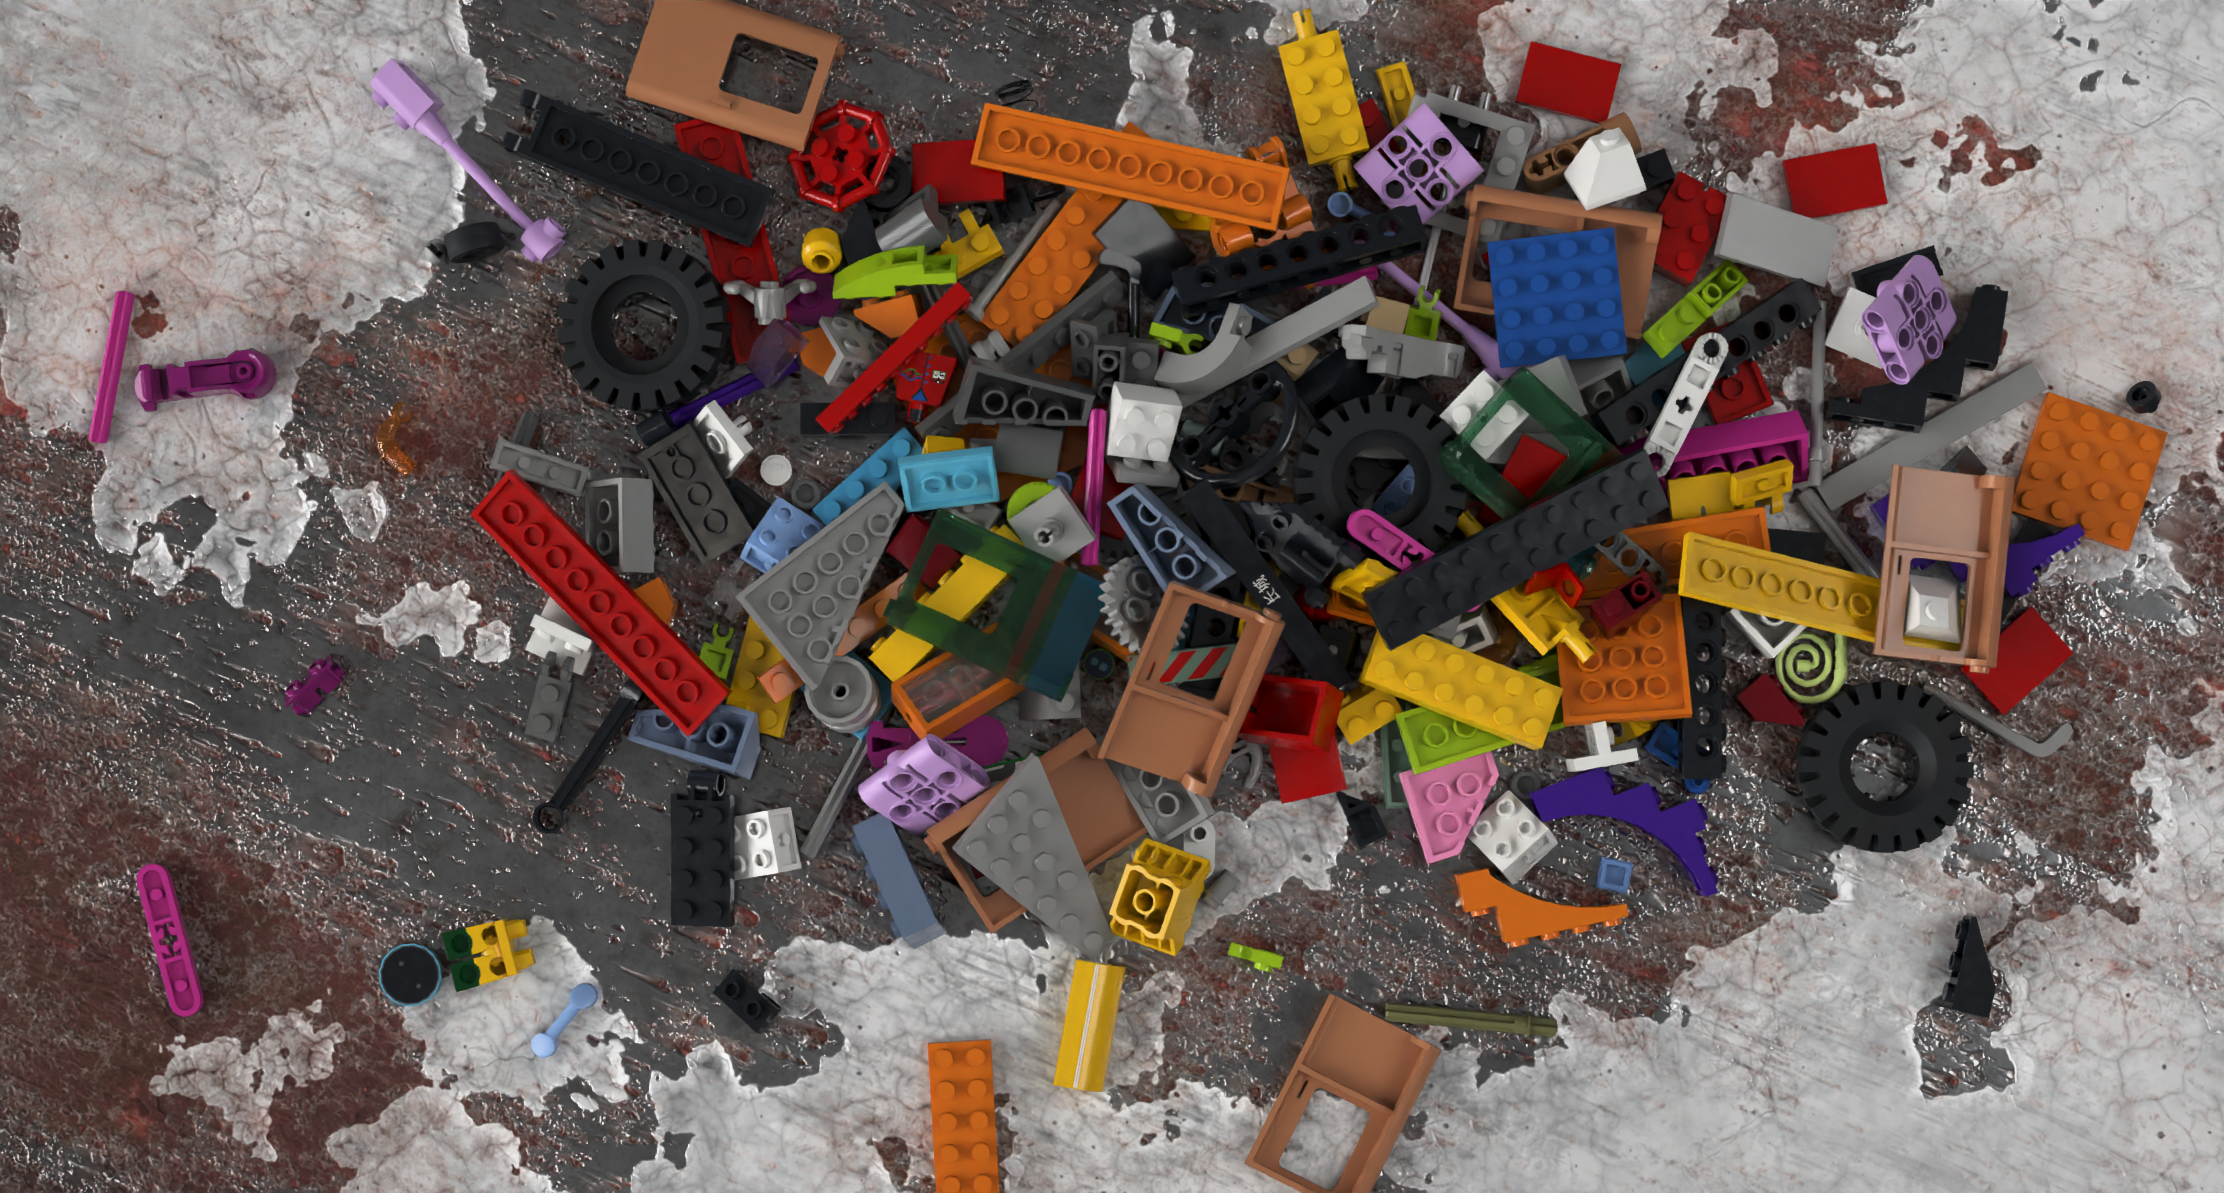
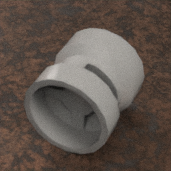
M997 329L988 333V337L984 341H976L970 345L976 357L997 362L1011 351Z

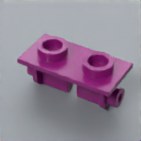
M330 654L324 660L322 658L317 659L309 667V674L302 681L295 680L285 690V706L288 707L294 703L291 708L297 715L308 714L323 699L315 690L320 687L328 695L344 680L342 676L346 674L345 670L338 664L334 668L332 667L333 659Z

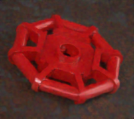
M847 99L839 100L838 104L818 113L804 152L793 149L791 154L787 155V163L791 165L799 188L798 196L803 201L810 200L832 208L836 213H840L846 207L872 194L877 195L880 192L879 186L890 161L896 156V149L892 147L883 122L884 115L878 110L873 112L851 104ZM850 116L865 121L866 124L861 129L855 128L850 125ZM839 117L838 125L824 132L819 128ZM813 133H815L818 138L811 144L812 152L811 154L804 155ZM873 133H875L879 145L877 149H873L869 138ZM841 151H848V154L844 156L845 161L843 163L837 160V156ZM878 159L870 178H868L869 171H867L869 163L873 164L874 160ZM812 164L816 177L809 182L804 165ZM860 182H862V183L864 184V185H862V186H860V187H858V188H856V189H854V190H852V191L846 193V189H848V188H850V187H852V186H854V185H856V184H858V183H860ZM824 184L835 187V194L832 196L819 190Z

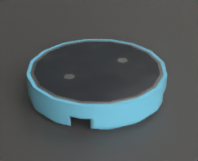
M416 943L402 944L390 950L383 958L379 969V983L385 995L394 1003L403 1006L421 1005L432 999L439 991L442 983L443 966L437 954L429 947Z

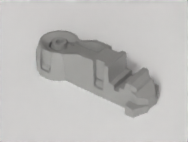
M1351 324L1339 326L1338 337L1342 338V346L1346 350V358L1349 360H1368L1367 373L1394 379L1425 377L1454 381L1457 380L1462 370L1465 347L1461 345L1376 329L1368 325Z

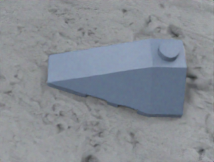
M720 705L698 730L688 737L661 709L637 710L627 740L750 780L760 753L759 718L755 712L731 705Z

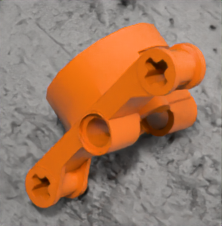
M1276 135L1270 137L1269 142L1255 148L1250 146L1246 149V155L1249 160L1289 168L1285 147ZM1268 152L1271 153L1270 155L1263 157V154H1266ZM1290 174L1277 232L1272 231L1268 239L1258 238L1254 240L1249 226L1211 218L1210 235L1213 247L1219 256L1228 257L1238 254L1246 248L1256 249L1264 247L1275 240H1289L1299 237L1305 232L1315 231L1311 222V207L1305 196L1299 194ZM1295 257L1292 260L1299 262L1305 260V258ZM1266 265L1262 267V269L1264 270L1275 268L1272 265ZM1315 283L1304 285V287L1310 290L1314 287Z

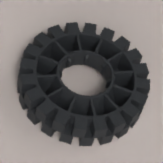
M1890 681L1864 683L1848 687L1837 693L1832 699L1823 702L1815 710L1817 713L1813 719L1807 720L1801 731L1804 734L1802 742L1797 743L1794 759H1798V769L1794 770L1796 785L1801 787L1803 794L1799 797L1805 809L1812 812L1814 815L1813 821L1823 831L1831 833L1833 835L1832 838L1845 845L1870 852H1906L1920 848V844L1924 842H1932L1943 834L1941 830L1945 826H1952L1961 813L1957 810L1961 804L1967 803L1971 789L1967 787L1968 778H1973L1974 762H1968L1967 752L1972 751L1968 736H1962L1959 730L1963 725L1954 713H1948L1944 709L1946 704L1935 695H1927L1923 692L1924 689L1910 684H1899L1898 682ZM1876 733H1887L1894 736V741H1902L1911 754L1909 760H1913V775L1911 780L1906 782L1909 784L1908 787L1897 797H1894V795L1888 796L1887 801L1873 800L1869 798L1871 794L1868 792L1863 794L1853 781L1855 774H1851V758L1853 754L1858 752L1855 750L1856 747L1868 736L1870 739L1877 738Z

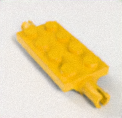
M1304 9L1302 10L1305 19L1304 23L1300 11L1292 14L1299 40L1278 46L1308 164L1310 167L1329 164L1334 170L1338 192H1346L1345 178H1347L1350 190L1358 187L1351 164L1353 156L1369 151L1370 147L1339 31L1337 29L1317 34L1312 10Z
M1469 510L1457 518L1459 521L1456 527L1466 537L1484 529L1470 514ZM1528 579L1490 599L1542 656L1559 642L1561 644L1565 643L1582 663H1585L1598 651L1578 630L1585 619L1575 608H1569L1554 587L1525 595L1523 590L1530 580Z

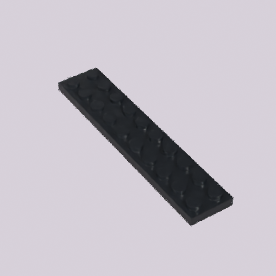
M1640 448L1361 593L1386 648L1391 651L1532 578L1535 571L1543 572L1669 507V503L1646 450Z

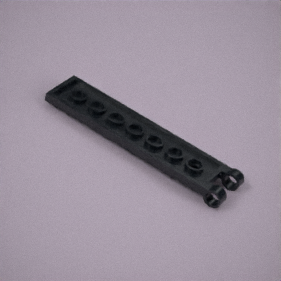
M524 88L518 103L541 114L530 140L506 131L500 145L501 147L752 249L776 193L774 189ZM564 134H570L571 141L567 145L561 143V137Z

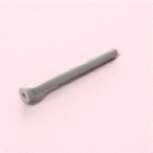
M1055 198L1051 201L976 300L964 311L969 317L977 322L982 320L985 315L983 312L984 308L1062 209L1063 201L1061 199Z

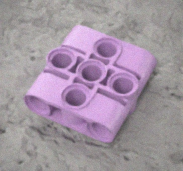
M1425 102L1354 165L1358 173L1391 210L1398 206L1408 207L1416 204L1423 225L1485 171ZM1404 125H1406L1423 144L1421 148L1402 128ZM1397 135L1404 137L1407 141V148L1401 154L1393 153L1389 148L1391 138ZM1439 138H1447L1451 142V152L1446 156L1437 155L1433 149L1434 142ZM1380 147L1398 166L1396 170L1378 151ZM1415 159H1422L1428 165V171L1423 177H1415L1410 172V164ZM1441 167H1443L1449 173V175L1457 182V184L1460 186L1458 189H1456L1454 185L1447 179V177L1439 170ZM1397 180L1403 184L1404 193L1401 197L1391 198L1387 194L1386 187L1390 181ZM1436 183H1444L1449 189L1447 198L1442 201L1435 200L1431 196V187ZM1416 189H1418L1421 192V194L1435 208L1433 211H1431L1430 208L1423 202V200L1415 193Z
M1923 255L1913 256L1892 280L1882 281L1878 286L1876 299L1861 316L1862 323L1886 375L1890 380L1900 385L1907 384L1928 359L1940 357L1943 350V341L1958 324L1957 316L1932 261Z
M928 734L909 749L896 750L890 753L887 758V765L858 786V792L861 799L869 807L911 834L921 836L926 832L925 830L955 812L990 786V779L987 772L979 764L936 735Z

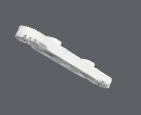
M1715 332L1706 333L1697 339L1643 446L1648 456L1651 453H1657L1662 458L1661 468L1655 471L1657 478L1665 475L1670 470L1729 350L1728 343L1721 334ZM1709 339L1715 340L1719 345V353L1713 358L1706 356L1703 352L1704 344ZM1687 397V404L1691 408L1689 411L1685 410L1680 414L1678 412L1679 406L1675 404L1676 400H1683Z

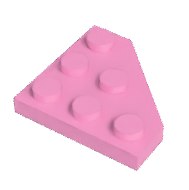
M1491 751L1415 776L1412 769L1399 773L1427 864L1460 854L1465 844L1464 842L1499 776Z

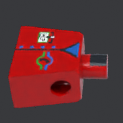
M919 351L914 356L915 359L910 365H904L900 369L901 373L897 376L896 399L899 402L909 403L906 421L919 424L926 418L928 407L938 409L944 404L958 368L959 362L957 358Z

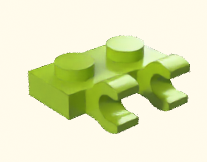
M1152 322L1148 339L1160 340L1159 348L1183 355L1197 353L1190 349L1201 351L1204 338L1199 334H1186L1182 332L1183 330Z

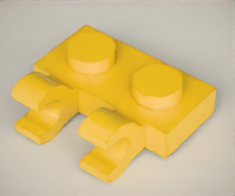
M969 208L958 214L969 235L952 243L947 234L948 239L940 246L942 250L934 254H958L957 280L1004 254L989 224L980 228Z
M1788 459L1732 473L1730 501L1734 504L1735 510L1755 507V501L1761 500L1762 506L1770 505L1769 512L1771 515L1783 512V493L1792 491L1794 465Z

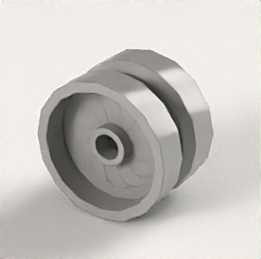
M848 656L833 657L816 692L812 693L805 684L804 695L808 708L828 728L839 733H854L865 729L876 719L881 709L882 691L879 682L861 662Z

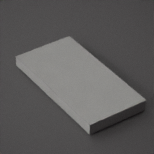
M1734 193L1727 194L1714 255L1792 280L1803 278L1808 285L1824 288L1838 227Z

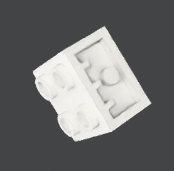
M1507 790L1477 818L1467 836L1489 858L1512 886L1558 844L1551 831L1510 790Z
M791 807L734 817V881L802 868Z

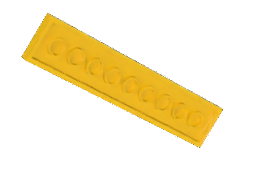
M1689 531L1684 535L1678 595L1874 643L1881 579ZM1960 599V600H1961V635H1962V625H1963V615H1964L1965 600ZM1903 636V642L1907 646L1957 651L1961 645V642L1952 643Z

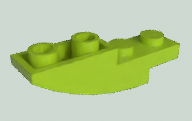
M925 245L903 247L874 254L847 266L835 275L832 292L833 299L884 298L896 296L897 286L957 283L958 254L926 255Z
M1726 259L1641 336L1663 359L1749 280L1731 260Z

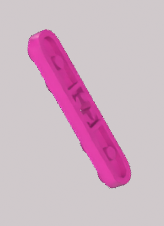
M1369 509L1353 511L1347 520L1348 532L1354 539L1401 571H1404L1411 565L1408 557L1401 554L1403 550L1412 555L1420 553V561L1435 555ZM1481 604L1466 612H1472L1477 610L1481 606Z
M158 863L147 864L137 874V886L169 1005L172 1011L179 1016H192L201 1010L204 1003V995L172 877L164 865ZM167 928L171 935H176L178 941L173 943V950L169 944L164 945L163 939L167 937Z

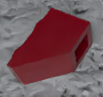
M1643 571L1591 603L1590 616L1605 638L1609 640L1634 625L1663 598V595L1648 574Z
M1760 673L1731 696L1750 721L1789 726H1802L1806 722L1801 716L1804 714L1801 706L1794 699L1788 700L1782 693L1784 686L1773 674L1769 676L1767 673Z

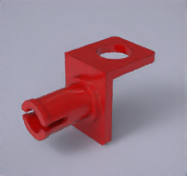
M1563 562L1543 572L1535 571L1533 577L1530 578L1523 590L1525 595H1530L1554 587L1569 608L1572 609L1578 605L1586 591V586L1570 566ZM1567 579L1574 585L1575 593L1573 596L1568 594L1565 582Z

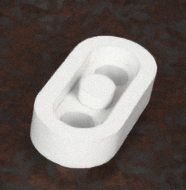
M1205 820L1184 833L1183 851L1210 860L1211 871L1206 879L1212 875L1215 868V828L1209 820ZM1198 827H1202L1206 831L1205 837L1200 840L1196 839L1193 834L1194 830Z

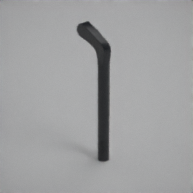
M1102 249L1097 254V263L1123 269L1126 273L1127 333H1130V338H1140L1141 265L1137 260L1111 249Z

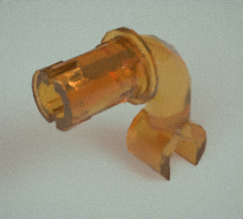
M403 401L393 406L392 415L379 427L376 435V447L380 454L379 459L381 461L386 460L406 478L418 465L398 446L399 442L394 439L398 428L401 425L409 424L414 419L415 412L413 410L406 417L399 416V410L405 405Z
M1499 609L1495 616V621L1499 628L1502 629L1500 643L1497 645L1493 644L1492 648L1480 649L1472 653L1503 665L1515 654L1518 636L1515 625L1511 621L1506 623L1501 618V610Z

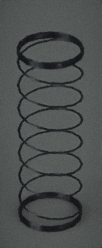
M1020 80L998 88L995 91V95L999 98L1012 96L1030 87L1033 91L1031 80ZM1020 87L1009 92L1000 93L1009 88ZM1031 91V92H1030L1029 94H1027L1025 97H1023V98H1021V99H1019V100H1017V101H1013V102H1009V103L1003 104V105H1001V106L1006 107V106L1012 105V104L1017 103V102H1022V101H1035V100H1029V99H1027V100H1022V99L1026 98L1027 96H1029V95L1032 93V91ZM1027 177V178H1024L1023 181L1029 180V179H1032V178H1028V177ZM1053 183L1041 190L1028 193L1027 195H1030L1028 197L1029 202L1044 201L1058 196L1066 191L1065 186H1052L1055 184ZM1058 190V191L1053 192V193H1051V194H1047V195H1044V196H1040V195H1042V194H1045V193H1048V192H1051V191Z

